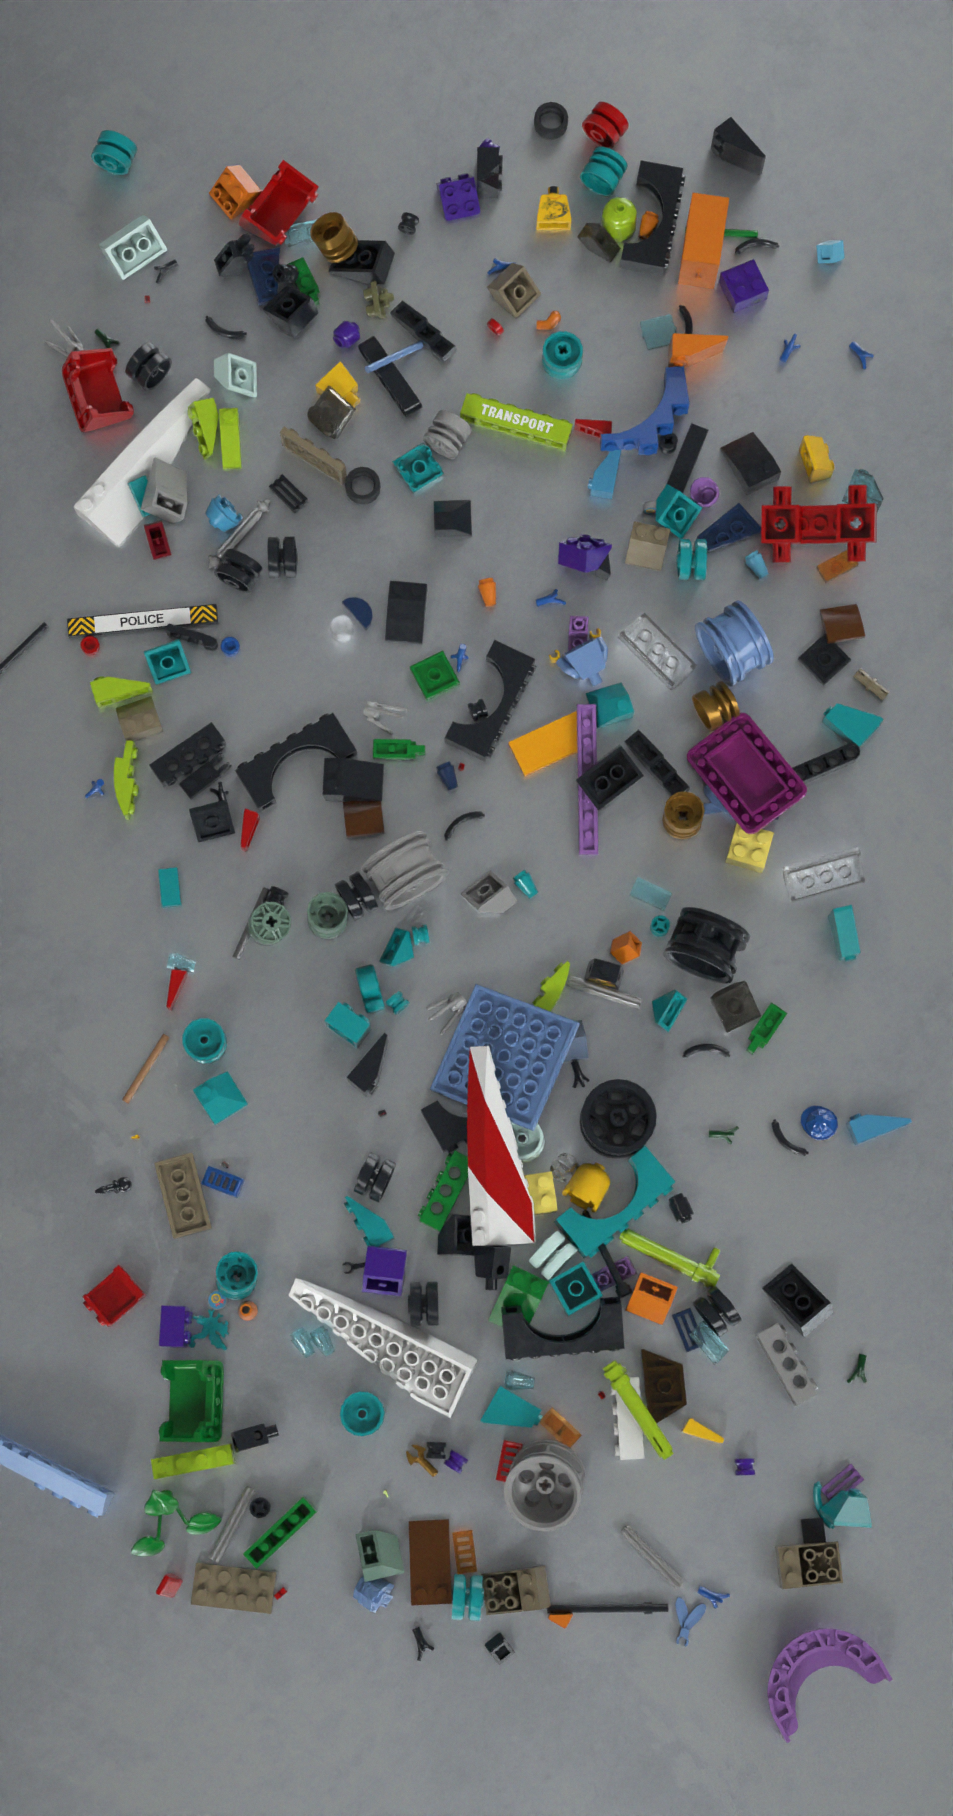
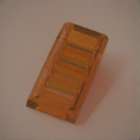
M472 1530L452 1532L457 1574L477 1572ZM469 1537V1541L457 1542V1538ZM470 1545V1549L458 1550L459 1546ZM471 1553L469 1558H459V1555ZM472 1562L473 1566L461 1567L460 1563Z

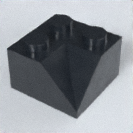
M477 147L478 198H498V191H502V180H499V175H502L503 155H499V147Z

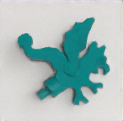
M214 1309L212 1311L208 1310L209 1318L199 1315V1317L194 1315L193 1319L197 1320L196 1323L203 1325V1329L200 1333L194 1334L191 1337L189 1347L194 1348L196 1345L195 1339L206 1338L209 1334L211 1345H215L217 1349L227 1350V1347L222 1342L220 1335L216 1334V1331L223 1338H225V1334L229 1335L227 1331L228 1321H225V1324L223 1322L219 1323L218 1318L223 1317V1315L218 1313L216 1317H213Z

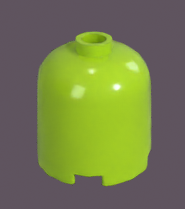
M624 197L612 198L606 203L602 212L600 229L607 240L622 243L623 240H627L634 235L637 219L635 205Z

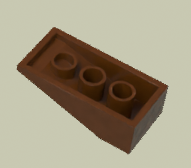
M449 1519L409 1521L411 1606L452 1604Z

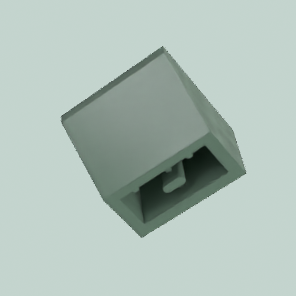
M378 1530L355 1534L365 1582L405 1573L396 1535Z

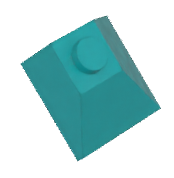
M666 484L656 499L655 521L663 527L670 529V532L682 539L702 510V507L679 490Z
M622 682L586 693L588 703L596 704L597 729L633 718L634 709L629 694Z
M228 1071L207 1080L193 1089L215 1125L248 1105Z
M851 1488L849 1491L839 1492L820 1509V1514L832 1525L872 1528L868 1498L858 1489Z

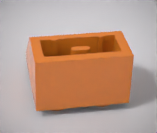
M241 165L226 166L209 194L232 220L244 212L246 208L248 209L262 190Z
M640 1272L625 1311L663 1325L678 1287Z

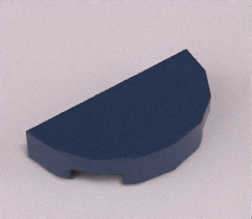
M357 597L347 598L342 601L347 610L367 630L373 618L372 609L369 604Z

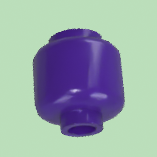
M343 321L333 331L335 344L340 348L349 349L360 339V328L355 322Z

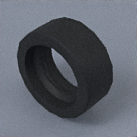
M547 102L539 106L534 117L536 132L541 137L551 140L564 135L568 126L567 110L556 102ZM547 113H555L561 117L562 123L557 128H546L541 124V117Z
M368 467L353 469L349 472L345 481L347 496L357 504H369L376 500L380 494L379 476ZM361 476L371 478L374 484L372 492L367 495L356 494L352 489L354 479Z

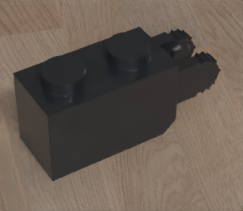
M243 234L238 240L229 241L216 256L214 262L219 276H238L254 257L253 250L255 247L254 244L249 243L251 240L250 234Z

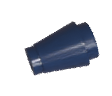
M450 761L436 767V773L448 791L458 787L454 765H451Z

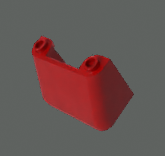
M285 160L278 166L279 170L273 174L270 182L254 203L243 212L238 224L244 230L275 246L284 243L287 238L285 234L309 202L313 203L319 195L317 193L319 186Z
M112 348L70 352L63 364V380L81 432H90L128 420L134 414L132 404L129 401H122L113 374V370L117 366V357L114 355Z

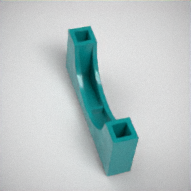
M646 1146L628 1160L635 1175V1191L630 1203L623 1211L609 1218L591 1219L578 1214L570 1207L554 1221L570 1243L578 1249L583 1258L587 1256L592 1258L600 1251L597 1247L602 1243L605 1246L614 1239L612 1235L615 1232L619 1231L622 1233L629 1227L628 1222L632 1218L636 1221L644 1214L642 1211L647 1206L652 1208L659 1202L657 1198L661 1194L666 1196L674 1189L672 1185L675 1183V1180Z

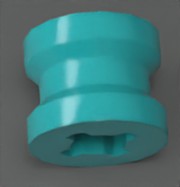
M663 915L654 917L650 925L652 934L657 937L666 935L670 928V921Z
M427 924L418 928L412 926L414 945H419L421 942L430 943Z
M398 991L386 1001L387 1006H391L395 1015L399 1014L410 1004L408 1000L402 997L401 991Z

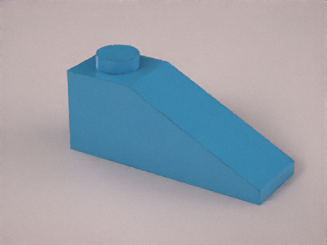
M621 450L611 451L595 470L593 478H589L588 489H591L590 496L612 500Z
M859 1113L849 1117L851 1121L847 1122L846 1125L854 1144L857 1145L906 1126L912 1121L910 1118L868 1114L861 1116Z

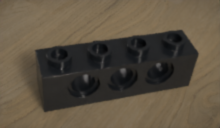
M211 722L149 764L163 787L167 785L172 786L178 781L177 778L191 773L193 767L207 762L209 756L223 751L226 742ZM203 742L209 743V747L206 749H201L200 745ZM187 753L194 754L190 760L184 759V756ZM171 764H178V768L176 770H169V766Z

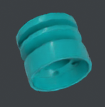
M596 147L589 158V163L582 170L580 179L591 191L603 196H611L616 190L619 180L622 179L623 174L626 172L628 165L625 159L614 150L606 147Z
M236 1251L230 1252L220 1259L216 1267V1286L223 1296L232 1300H240L248 1297L254 1291L258 1272L253 1258L246 1253ZM237 1275L240 1280L236 1282L233 1276Z

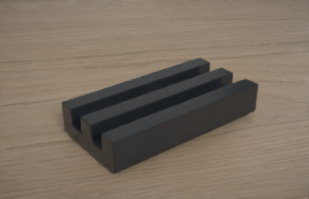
M283 474L273 484L269 485V489L294 513L308 502V498ZM282 481L302 500L301 502L281 483ZM277 486H279L297 504L296 507L279 490L276 489Z

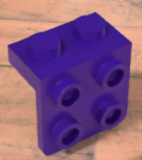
M464 173L458 175L457 179L451 180V177L440 179L439 183H436L447 221L480 213L473 176Z

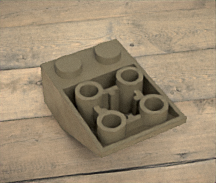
M838 1541L775 1546L781 1589L843 1583Z
M545 1565L481 1574L483 1575L482 1586L484 1589L486 1615L533 1611L551 1607Z

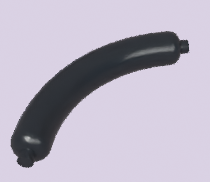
M754 238L737 246L735 254H740L752 246L764 245L776 249L780 245H778L777 241L771 239Z
M679 305V311L685 320V334H692L693 323L690 313L684 305Z
M206 316L205 322L215 333L223 337L241 339L247 335V332L225 330L218 326L211 317Z
M475 811L459 816L448 826L444 834L445 840L448 841L456 828L462 823L472 819H482L485 817V814L481 811Z
M698 1044L685 1050L682 1056L683 1058H689L698 1052L711 1051L724 1057H730V1052L715 1044Z
M776 1119L773 1120L771 1125L774 1135L785 1149L800 1156L809 1154V1151L790 1143L784 1137L779 1122Z

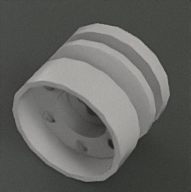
M440 410L433 420L434 426L428 428V432L423 436V441L436 453L449 459H455L462 449L461 443L467 441L472 429L465 420L456 414Z

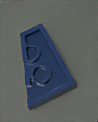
M280 247L253 252L254 257L247 264L259 306L267 305L278 293V283L273 278V269L279 264Z
M738 503L699 534L696 539H706L707 551L709 553L761 533V526Z

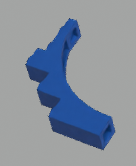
M684 366L665 367L664 395L655 411L645 421L627 431L601 434L600 451L637 449L638 455L657 454V435L672 434L674 426L673 415L688 414L690 403Z

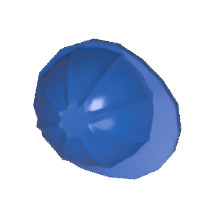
M814 1105L808 1107L801 1115L802 1127L813 1139L828 1140L835 1134L838 1128L835 1114L822 1106Z

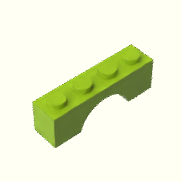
M232 1444L151 1459L154 1479L236 1464Z

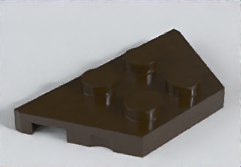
M641 1349L646 1406L655 1422L658 1423L687 1405L683 1364Z

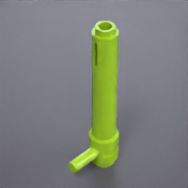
M629 1228L628 1230L625 1229L619 1237L622 1243L691 1277V1280L697 1283H703V1286L707 1288L716 1286L720 1274L716 1273L717 1270L713 1269L720 1250L717 1248L712 1249L706 1264H703L701 1262L696 1263Z
M616 1360L603 1367L604 1376L606 1379L609 1378L611 1387L618 1392L658 1456L662 1457L663 1460L674 1454L672 1446L631 1385L630 1378L626 1373V1367L620 1363L618 1364Z

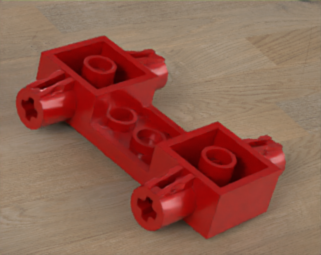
M849 485L848 504L819 506L792 505V487L776 486L773 487V505H762L761 543L772 544V563H791V544L847 543V562H866V543H877V505L875 503H867V485ZM856 519H859V521L861 522V525H858V528L852 525L854 522H856ZM781 520H783V522L786 523L783 529L778 527V524L781 523Z

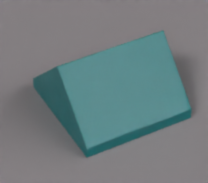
M179 639L143 651L155 685L191 673Z

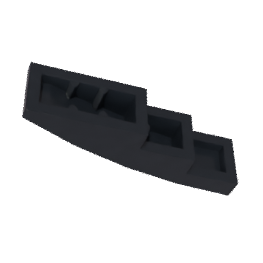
M403 300L390 312L391 316L415 339L422 341L423 345L443 362L457 350L456 346L443 337L442 332L431 325L425 316Z
M693 423L690 425L667 482L668 485L684 493L709 431Z
M639 729L624 741L642 765L670 796L677 792H687L690 790V786L677 774V771L664 758V755Z

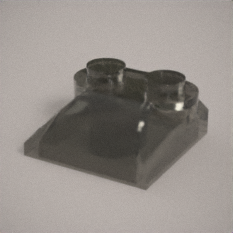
M328 386L315 405L309 408L307 416L309 421L324 435L336 439L340 436L356 409L331 386Z
M745 981L733 983L715 992L710 997L711 1004L715 1008L726 1033L761 1016Z

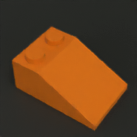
M673 333L669 343L668 367L684 366V368H687L722 353L728 341V336Z

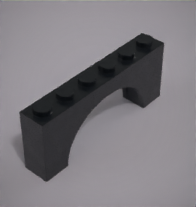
M640 161L636 185L649 190L657 198L662 210V221L658 229L649 238L637 243H624L620 268L663 275L664 269H668L670 258H666L667 252L671 253L673 244L669 240L670 236L675 234L676 225H673V220L678 218L679 208H676V205L681 203L683 192H679L680 186L684 187L686 177L682 175L683 168Z
M494 640L487 653L486 662L497 669L503 680L504 694L498 708L488 718L478 723L459 724L452 722L444 738L446 744L486 762L488 757H492L495 751L493 746L496 741H500L504 733L502 728L504 724L508 725L512 717L510 712L512 708H517L520 701L518 696L520 692H525L529 683L526 681L529 675L533 676L537 667L535 666V658L497 640Z
M334 713L322 715L318 722L307 724L301 732L290 734L284 742L273 744L269 751L265 753L260 752L254 756L252 761L243 762L237 767L238 769L235 770L236 774L259 812L276 803L272 793L273 777L278 767L291 755L304 750L325 751L335 758L351 759L357 755L355 746Z
M438 1100L421 1109V1113L443 1153L446 1151L448 1153L453 1152L459 1148L458 1144L462 1142L467 1144V1117H460L448 1112L441 1106Z
M620 1296L600 1298L599 1309L594 1319L581 1330L565 1335H552L535 1329L525 1319L521 1305L501 1307L506 1359L516 1361L526 1357L537 1359L548 1355L558 1357L561 1354L578 1355L581 1352L598 1353L603 1350L614 1352L625 1349Z

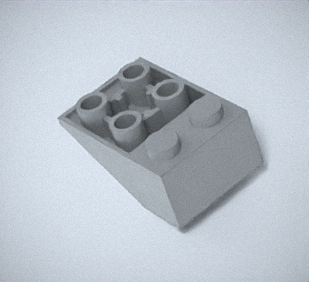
M155 457L141 510L170 523L182 521L188 503L187 473Z

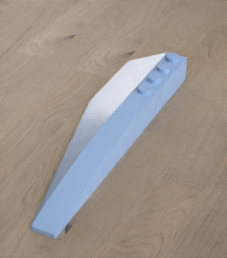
M0 1435L1 1465L34 1481V1486L42 1490L48 1488L53 1491V1496L59 1499L65 1497L70 1500L69 1504L77 1508L81 1506L87 1508V1513L98 1518L99 1515H105L115 1495L114 1492Z

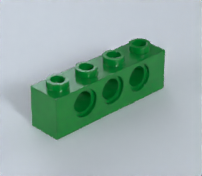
M455 1150L453 1154H448L444 1162L447 1166L444 1172L440 1170L435 1180L438 1184L435 1189L431 1188L427 1199H429L427 1206H422L418 1213V1216L421 1217L420 1223L438 1232L443 1228L468 1179V1157ZM452 1168H457L460 1170V1176L452 1178L449 1175V1171ZM444 1185L449 1186L452 1190L447 1196L440 1193V1189ZM434 1203L442 1205L443 1209L440 1213L432 1212L431 1207Z
M305 1496L302 1497L243 1555L256 1569L259 1568L318 1511Z

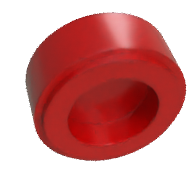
M491 318L487 322L488 328L497 336L504 332L503 327L495 319Z
M86 636L82 639L80 646L86 655L92 656L98 653L100 643L96 637Z

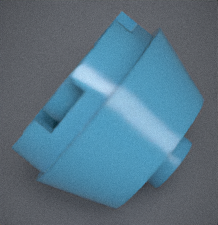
M220 494L212 498L205 512L210 519V524L223 532L238 526L239 522L243 519L241 513L238 515L235 513V506L225 497L221 498Z

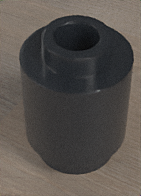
M683 1193L668 1199L669 1207L676 1222L681 1221L683 1224L692 1220L691 1216L694 1212L687 1197L683 1196Z

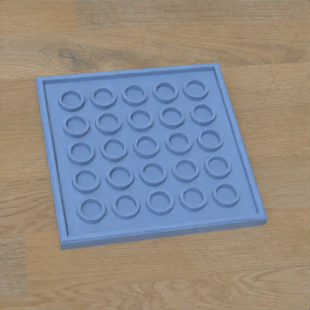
M475 984L430 1090L467 1105L470 1047L489 1046L496 1069L495 1076L501 1087L499 1089L501 1097L506 1104L507 1118L509 1117L510 1122L534 1131L580 1023Z

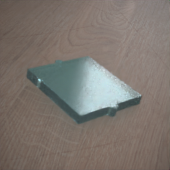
M671 314L640 322L643 332L642 338L645 339L648 350L668 346L672 334L676 333L677 329L674 326Z

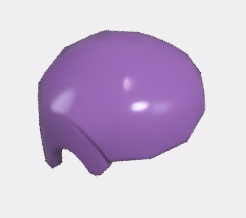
M700 477L694 480L690 486V496L700 507H710L719 498V488L711 478Z

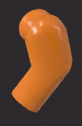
M552 311L547 320H537V330L554 329L561 320L560 313Z

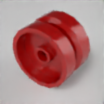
M598 102L592 109L591 114L582 122L584 132L594 143L600 147L610 149L614 148L619 141V137L623 136L629 127L625 116L616 107L607 102Z

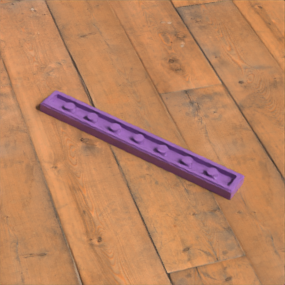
M577 704L578 777H580L597 762L596 704ZM578 784L579 855H598V809Z

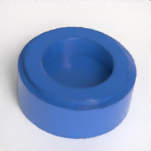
M226 637L222 640L221 650L223 654L229 657L238 654L240 645L236 638Z

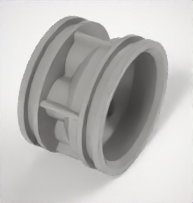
M539 1440L523 1447L514 1457L504 1485L505 1503L513 1518L521 1525L535 1531H553L568 1524L579 1509L585 1487V1470L582 1461L570 1447L554 1440ZM541 1463H549L554 1466L551 1468H545L541 1465ZM531 1470L535 1476L527 1480L521 1476V1472ZM561 1473L567 1474L571 1482H561L558 1475ZM544 1479L548 1480V1484L544 1483ZM536 1490L540 1494V1500L532 1502L528 1500L526 1494ZM554 1492L559 1493L563 1498V1502L561 1504H554L550 1500V1495Z

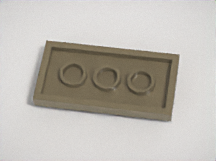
M282 428L280 436L284 448L344 485L347 474L345 463L342 460L332 458L323 448L318 449L311 440L301 438L294 429Z
M193 1153L155 1162L173 1239L212 1229Z
M196 1563L191 1605L271 1614L277 1572Z

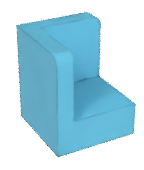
M828 240L816 245L818 264L836 263L845 258L843 240Z

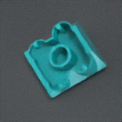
M424 443L417 445L392 461L413 493L444 474L441 466L432 456V451Z

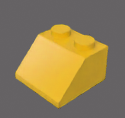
M803 436L799 453L809 483L831 478L835 467L833 461L829 459L827 443H824L822 437Z

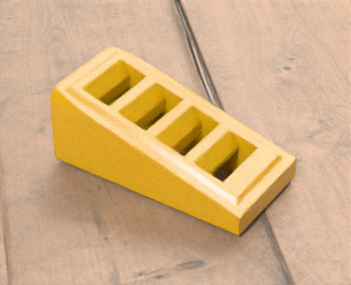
M688 1418L681 1430L683 1433L717 1443H723L724 1441L723 1437L692 1418Z

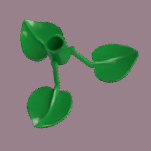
M153 1489L150 1498L144 1506V1511L147 1515L158 1516L157 1534L155 1537L145 1536L139 1539L133 1545L131 1554L148 1557L159 1554L164 1549V1541L159 1540L162 1514L170 1515L176 1510L184 1524L188 1525L186 1531L193 1535H201L212 1531L219 1525L222 1517L212 1513H198L192 1516L189 1521L180 1510L178 1500L173 1497L172 1491L163 1490L160 1492Z

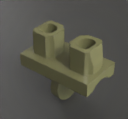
M376 281L370 282L371 287L363 290L365 300H373V304L366 306V313L369 317L378 316L381 319L387 318L385 308L390 307V302L394 300V295L388 293V289H382L381 286H377Z

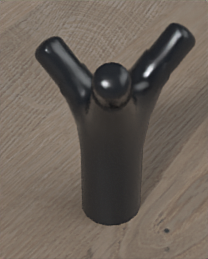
M176 260L162 266H154V270L160 271L156 280L157 284H159L165 273L178 266Z
M218 782V790L209 789L210 792H213L218 797L219 801L226 800V795L229 793L228 791L224 792L222 782Z
M578 1060L572 1061L571 1065L575 1076L572 1087L576 1088L578 1082L582 1087H585L584 1081L589 1082V1079L582 1073Z
M417 1627L412 1631L418 1646L417 1660L421 1661L425 1648L433 1651L434 1647L425 1641L420 1627Z

